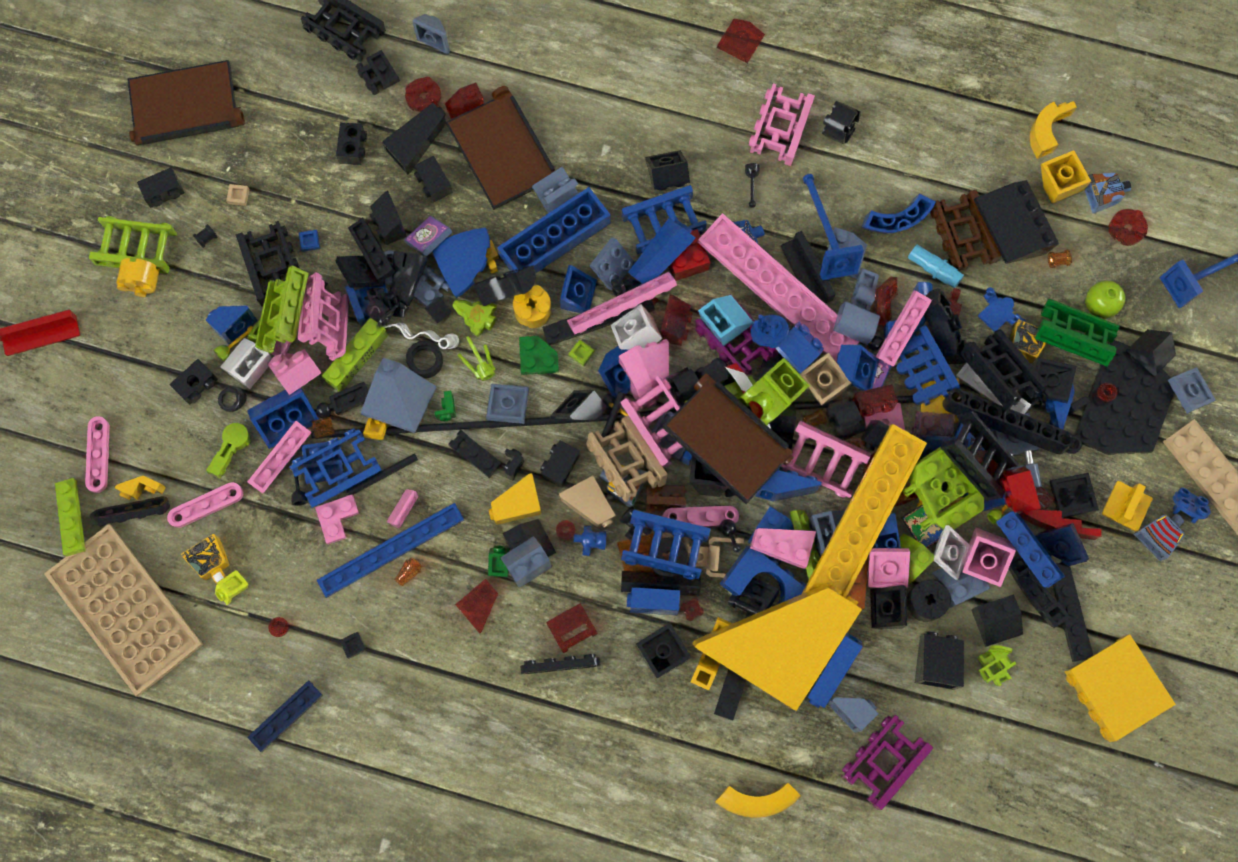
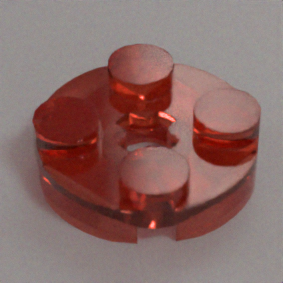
M430 77L418 78L405 88V99L411 110L421 112L432 103L437 107L439 106L440 99L442 98L441 90L438 84ZM421 93H427L425 99L419 97Z
M1120 210L1112 217L1109 223L1111 237L1114 240L1117 239L1121 242L1120 244L1125 246L1138 244L1147 235L1148 224L1140 210ZM1126 224H1130L1132 226L1131 231H1129L1128 228H1125L1124 226Z

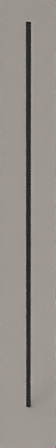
M913 395L850 400V402L854 401L856 406L914 403ZM832 400L823 405L818 401L792 402L790 405H795L796 410L828 408V405L839 400ZM674 409V410H669L670 412H672V413H674V414L677 412L676 409ZM640 411L639 414L641 417H647L654 411ZM610 413L603 414L598 420L540 417L525 418V424L499 421L422 424L418 426L415 433L607 421ZM618 413L615 421L622 420L625 416ZM389 426L387 427L385 434H400L413 432L395 426ZM355 428L356 431L360 429L363 435L365 428ZM351 429L322 431V433L329 431L327 434H321L320 431H312L311 436L312 439L345 437L344 433Z

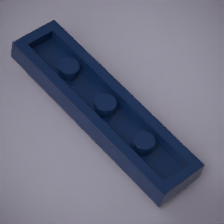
M308 680L247 738L260 752H263L314 705L323 694Z

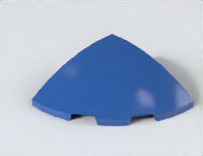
M487 228L473 229L450 236L432 251L448 286L456 298L465 293L474 284L473 279L478 272H483L486 266L487 248H490Z

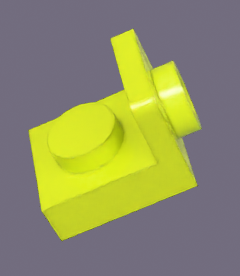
M235 570L217 582L215 594L220 601H224L228 605L231 603L232 598L247 589L249 584Z

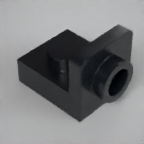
M632 278L623 281V283L616 279L611 280L612 292L616 297L642 285L641 282Z
M506 448V456L513 460L507 462L504 468L505 476L513 481L525 461L521 452L516 449L509 450Z

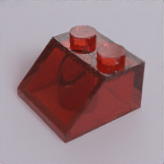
M672 294L669 295L661 327L662 339L660 341L667 339L669 344L682 346L683 340L687 341L689 330L686 329L687 323L691 324L693 313L690 312L691 305Z

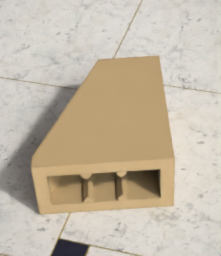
M594 476L559 493V498L564 504L597 528L602 526L607 528L614 523L613 520L616 519V515Z

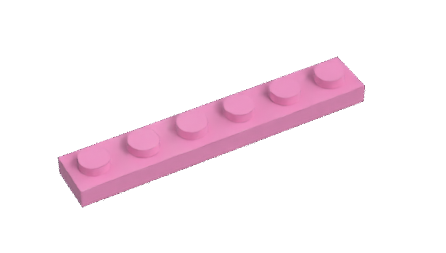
M667 272L567 320L574 335L582 333L587 328L601 324L610 317L618 316L621 312L634 308L646 300H651L662 292L670 291L673 287L677 286L676 281Z

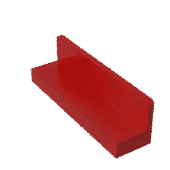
M70 309L0 328V341L3 342L6 356L80 336L77 316Z

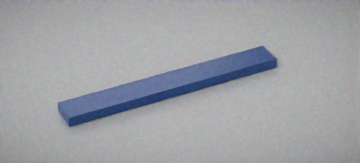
M453 503L317 579V582L327 598L463 522L464 518L456 504Z

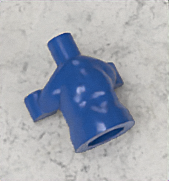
M584 526L582 535L574 534L573 542L582 543L584 547L582 555L590 556L592 548L605 550L606 531L594 532L591 526Z

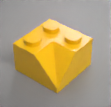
M1074 150L1041 163L1043 188L1052 204L1084 191L1091 182Z

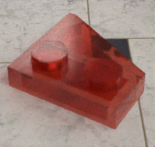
M484 579L455 604L479 634L484 628L498 593Z

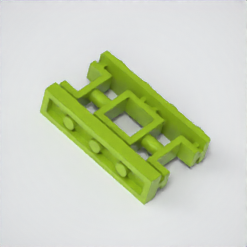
M290 266L285 281L276 279V282L273 280L268 282L255 343L256 348L271 354L274 352L276 340L285 343L286 340L289 342L295 341L309 273L295 266Z

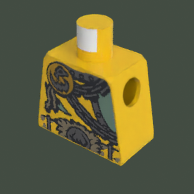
M1019 319L1012 327L1010 340L1029 363H1033L1046 343L1035 339L1036 333L1039 330L1038 327Z
M215 534L210 535L181 554L201 578L208 580L212 577L217 584V582L226 577L222 570L230 564L221 540Z

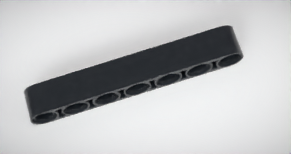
M952 389L942 401L943 408L952 414L958 415L973 410L988 428L1058 455L1063 454L1074 443L1073 435L1066 430L1012 409L1006 410L1002 405L961 389Z

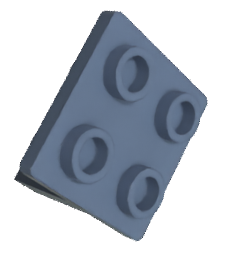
M560 167L532 185L547 213H550L579 194L575 188L578 185L575 178L570 179L563 167Z

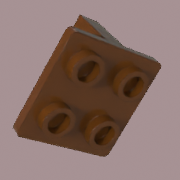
M647 485L646 513L662 516L669 508L686 507L685 486L663 485L658 487L656 485L655 488H652L651 485ZM670 514V516H669L670 519H674V520H675V519H676L675 515Z

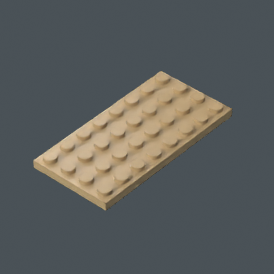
M108 524L84 542L85 552L65 557L45 572L44 575L134 695L139 697L203 646V643L111 524Z

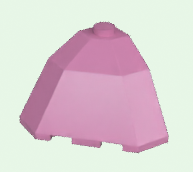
M667 339L662 340L658 344L656 342L647 343L645 345L646 348H642L640 345L635 346L619 356V363L631 380L630 392L636 401L659 385L655 379L657 376L662 379L669 376V341ZM663 392L640 408L643 410L654 407Z

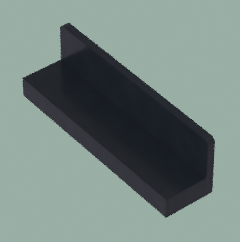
M802 231L795 233L794 239L782 244L781 249L796 278L825 304L833 301L836 294L828 279H821V265Z
M622 571L621 592H631L633 587L680 590V595L699 596L701 575L699 579L691 580L684 578L680 574L673 577H662L655 572Z

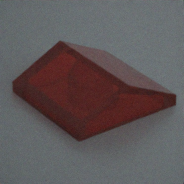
M733 19L719 41L717 48L748 64L765 34L750 21Z

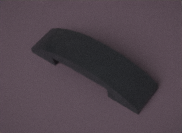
M1020 554L1015 556L1011 561L1009 571L1026 598L1051 627L1056 628L1071 618L1059 601L1056 602L1046 587L1042 586Z

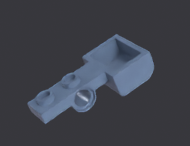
M863 268L860 270L851 303L845 301L840 306L833 331L866 345L871 342L876 333L880 315L869 311L877 295V290L875 289L879 278L878 274Z

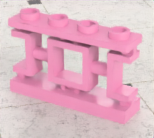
M773 83L772 88L767 89L765 95L767 102L766 105L762 104L759 114L762 117L761 120L757 119L754 127L756 134L755 136L751 135L748 146H751L750 153L755 151L760 155L763 147L780 152L778 161L784 160V164L791 166L815 95L808 93L806 97L803 93H800L799 99L794 100L782 96L783 87L777 88V84ZM777 95L775 103L782 104L783 107L782 109L773 107L771 113H768L773 96ZM802 103L804 106L799 121L796 122L797 114L789 112V109L791 107L799 110ZM774 116L791 121L787 132L770 127ZM763 126H766L764 133L771 135L772 139L770 141L762 138L759 145L757 142ZM790 134L794 136L788 153H784L786 145L778 143L779 138L788 141Z
M315 272L307 279L299 319L298 340L303 343L309 340L311 345L320 342L327 347L326 355L333 361L346 353L349 297L347 294L341 296L339 291L334 294L324 289L325 281L322 280V276ZM322 313L329 317L328 322L322 318Z

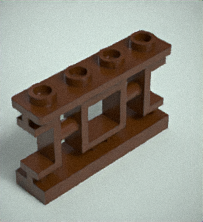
M977 189L969 191L967 195L962 194L959 198L961 204L947 207L944 199L940 202L937 200L930 211L931 217L935 218L937 224V233L941 235L943 240V250L948 254V263L958 269V271L966 270L969 266L967 260L981 257L983 265L987 263L990 265L997 263L1001 257L974 201L976 197H979ZM969 208L971 216L963 218L960 211ZM953 213L955 220L949 221L947 224L944 216ZM968 224L973 237L959 240L955 227ZM981 240L984 249L975 251L973 244L979 243ZM965 246L967 253L959 257L957 248Z

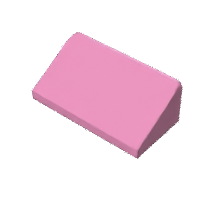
M405 490L388 518L387 523L398 529L401 527L418 499L416 491Z

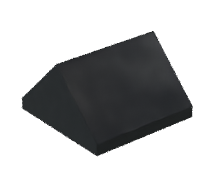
M1147 329L1126 350L1154 376L1176 356L1173 334L1166 331Z
M906 586L870 589L871 628L902 629L906 627Z

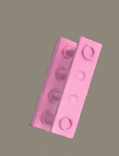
M657 376L655 378L659 383L657 387L637 401L633 400L631 402V400L626 398L620 403L660 464L667 468L672 464L670 461L671 455L683 446L676 442L669 448L662 449L659 444L661 442L660 439L668 435V433L664 429L657 433H652L649 426H651L650 423L673 407L678 411L681 406L669 390L672 387L667 379ZM664 391L669 401L647 417H641L638 412L640 407Z
M799 421L795 430L798 432L799 437L791 454L794 458L787 466L782 464V469L786 472L788 470L795 471L803 477H816L817 481L822 482L821 485L835 491L836 495L842 498H851L853 490L848 487L859 464L863 462L867 464L871 453ZM811 438L816 440L817 445L806 468L795 464L806 439ZM829 446L834 449L835 453L824 476L814 473L813 469L823 448ZM846 454L851 456L853 461L840 485L830 479L841 456Z

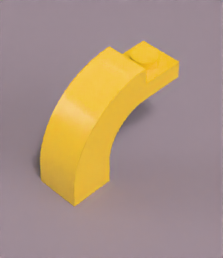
M1074 101L1070 103L1064 102L1058 106L1055 102H1052L1036 118L1030 131V144L1037 159L1053 153L1059 145L1052 133L1051 126L1054 122L1073 114L1077 108Z
M718 617L712 632L733 623ZM702 652L691 683L709 690L720 663Z

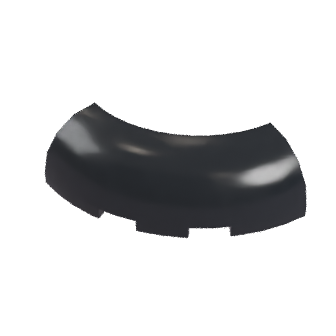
M525 266L522 270L514 269L503 273L504 277L502 278L500 276H493L473 284L481 304L485 306L530 291L536 279L534 266Z
M940 288L934 289L926 295L932 301L923 316L929 323L935 342L948 364L966 363L960 355L966 342L962 340L959 331L962 328L957 314H953L949 307L952 303Z

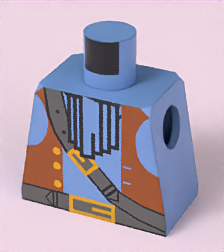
M1117 173L1089 174L1091 182L1085 189L1092 213H1097L1120 203L1125 197L1124 192L1131 191V183L1128 180L1120 182Z

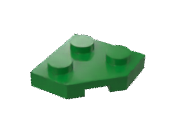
M539 336L519 337L521 375L559 373L558 352Z

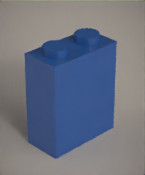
M632 587L631 593H627V607H630V613L678 615L680 590Z

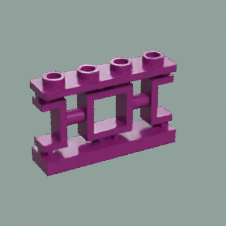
M742 307V309L747 313V315H748V316L752 319V321L754 322L755 320H754V319L750 316V314ZM698 318L695 320V330L700 337H705L708 346L719 353V358L729 365L737 363L746 376L752 373V368L749 364L760 355L767 362L771 357L774 358L779 353L775 348L760 346L752 352L748 346L754 343L751 337L753 325L741 333L746 340L733 348L730 343L723 346L702 319ZM743 352L747 357L741 361L740 365L734 357Z
M888 715L882 721L881 725L883 727L879 732L875 730L870 735L868 745L866 747L861 746L855 753L857 758L852 763L849 761L842 769L844 773L841 777L846 779L850 785H853L859 778L872 790L867 800L877 810H882L933 749L921 737H918L912 743L898 730L904 722L897 715H892L891 717ZM895 724L890 731L898 738L894 745L891 746L885 740L877 745L890 727ZM906 745L910 750L914 751L919 746V749L902 767L906 759L899 753L900 749ZM883 748L898 759V762L887 774L872 762ZM870 755L865 761L873 769L868 776L865 777L859 771H856L851 776L863 759ZM881 776L887 782L894 777L878 798H876L880 790L873 784L874 780Z

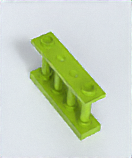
M106 216V218L98 217V221L105 228L100 250L98 252L90 251L89 259L94 265L120 268L122 259L130 258V262L142 259L157 266L156 269H160L159 273L168 274L170 267L163 260L168 235L177 236V232L170 224L120 220L112 216ZM113 229L123 230L119 252L116 255L109 254L108 249ZM131 231L142 232L137 255H134V257L127 256L126 252ZM149 233L160 234L156 254L153 259L144 257Z

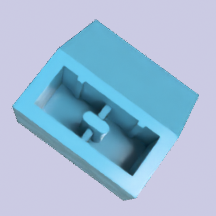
M732 295L713 299L698 310L701 319L723 346L754 324Z

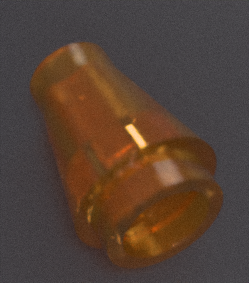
M410 557L405 560L394 580L399 585L404 586L421 572L420 569L423 566L416 559Z

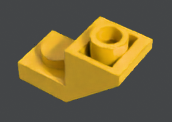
M140 476L117 484L115 489L120 491L119 496L130 500L132 497L138 500L143 490L155 494V492L163 494L166 487L146 476Z

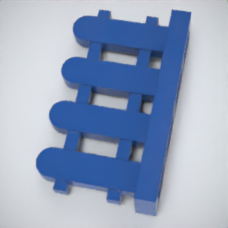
M925 325L919 328L921 335L916 336V334H913L911 336L912 339L907 342L899 356L902 362L898 363L896 368L899 374L904 375L908 373L910 376L905 379V387L909 390L917 389L918 392L913 395V402L917 405L924 403L927 406L930 404V400L940 395L946 397L948 395L947 392L955 388L960 389V385ZM916 350L919 351V354L909 359H906L905 355H908ZM935 361L936 365L933 366L931 362ZM924 365L928 367L919 373L914 374L913 370ZM943 376L944 380L941 381L939 377ZM932 380L936 382V384L925 389L921 387V385Z

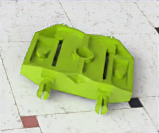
M941 447L916 463L909 478L911 485L903 489L906 497L915 492L923 503V509L928 517L920 523L923 530H926L933 524L941 529L949 525L955 530L984 510V497L944 453ZM946 481L948 488L943 492L941 486ZM968 492L969 495L939 514V510Z

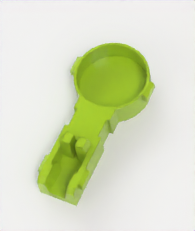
M240 423L229 424L223 430L221 449L219 452L217 451L208 466L207 473L221 478L225 474L233 454L250 444V434L247 428Z

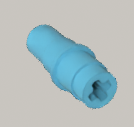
M918 244L908 256V259L933 275L932 278H937L954 289L964 277V274L959 272L958 269L947 263L948 260H943L935 254L933 255Z

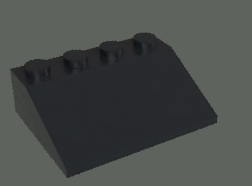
M1027 180L1011 183L974 199L1005 264L1046 255L1059 245Z

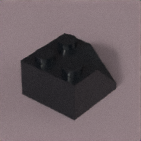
M671 623L636 643L637 650L656 678L669 673L691 659L690 654Z

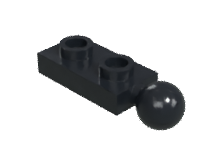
M365 382L329 396L331 403H320L316 408L317 414L325 418L331 414L332 410H335V413L339 415L364 404L368 394Z

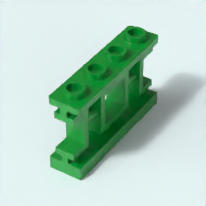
M1047 300L1041 310V316L1050 320L1043 319L1041 321L1035 339L1108 366L1115 356L1117 349L1115 346L1107 344V341L1113 343L1117 337L1119 325L1055 300ZM1072 327V328H1074V329H1077V330H1079V331H1082V332L1085 333V335H1084V334H1081V333H1079V332H1076V331H1074V330H1071L1070 328Z

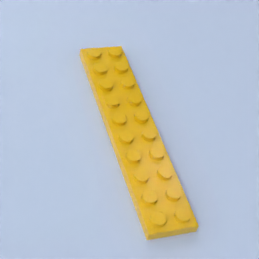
M894 424L890 425L802 594L822 585H826L829 588L833 585L842 591L840 595L845 598L847 597L927 444L925 441Z

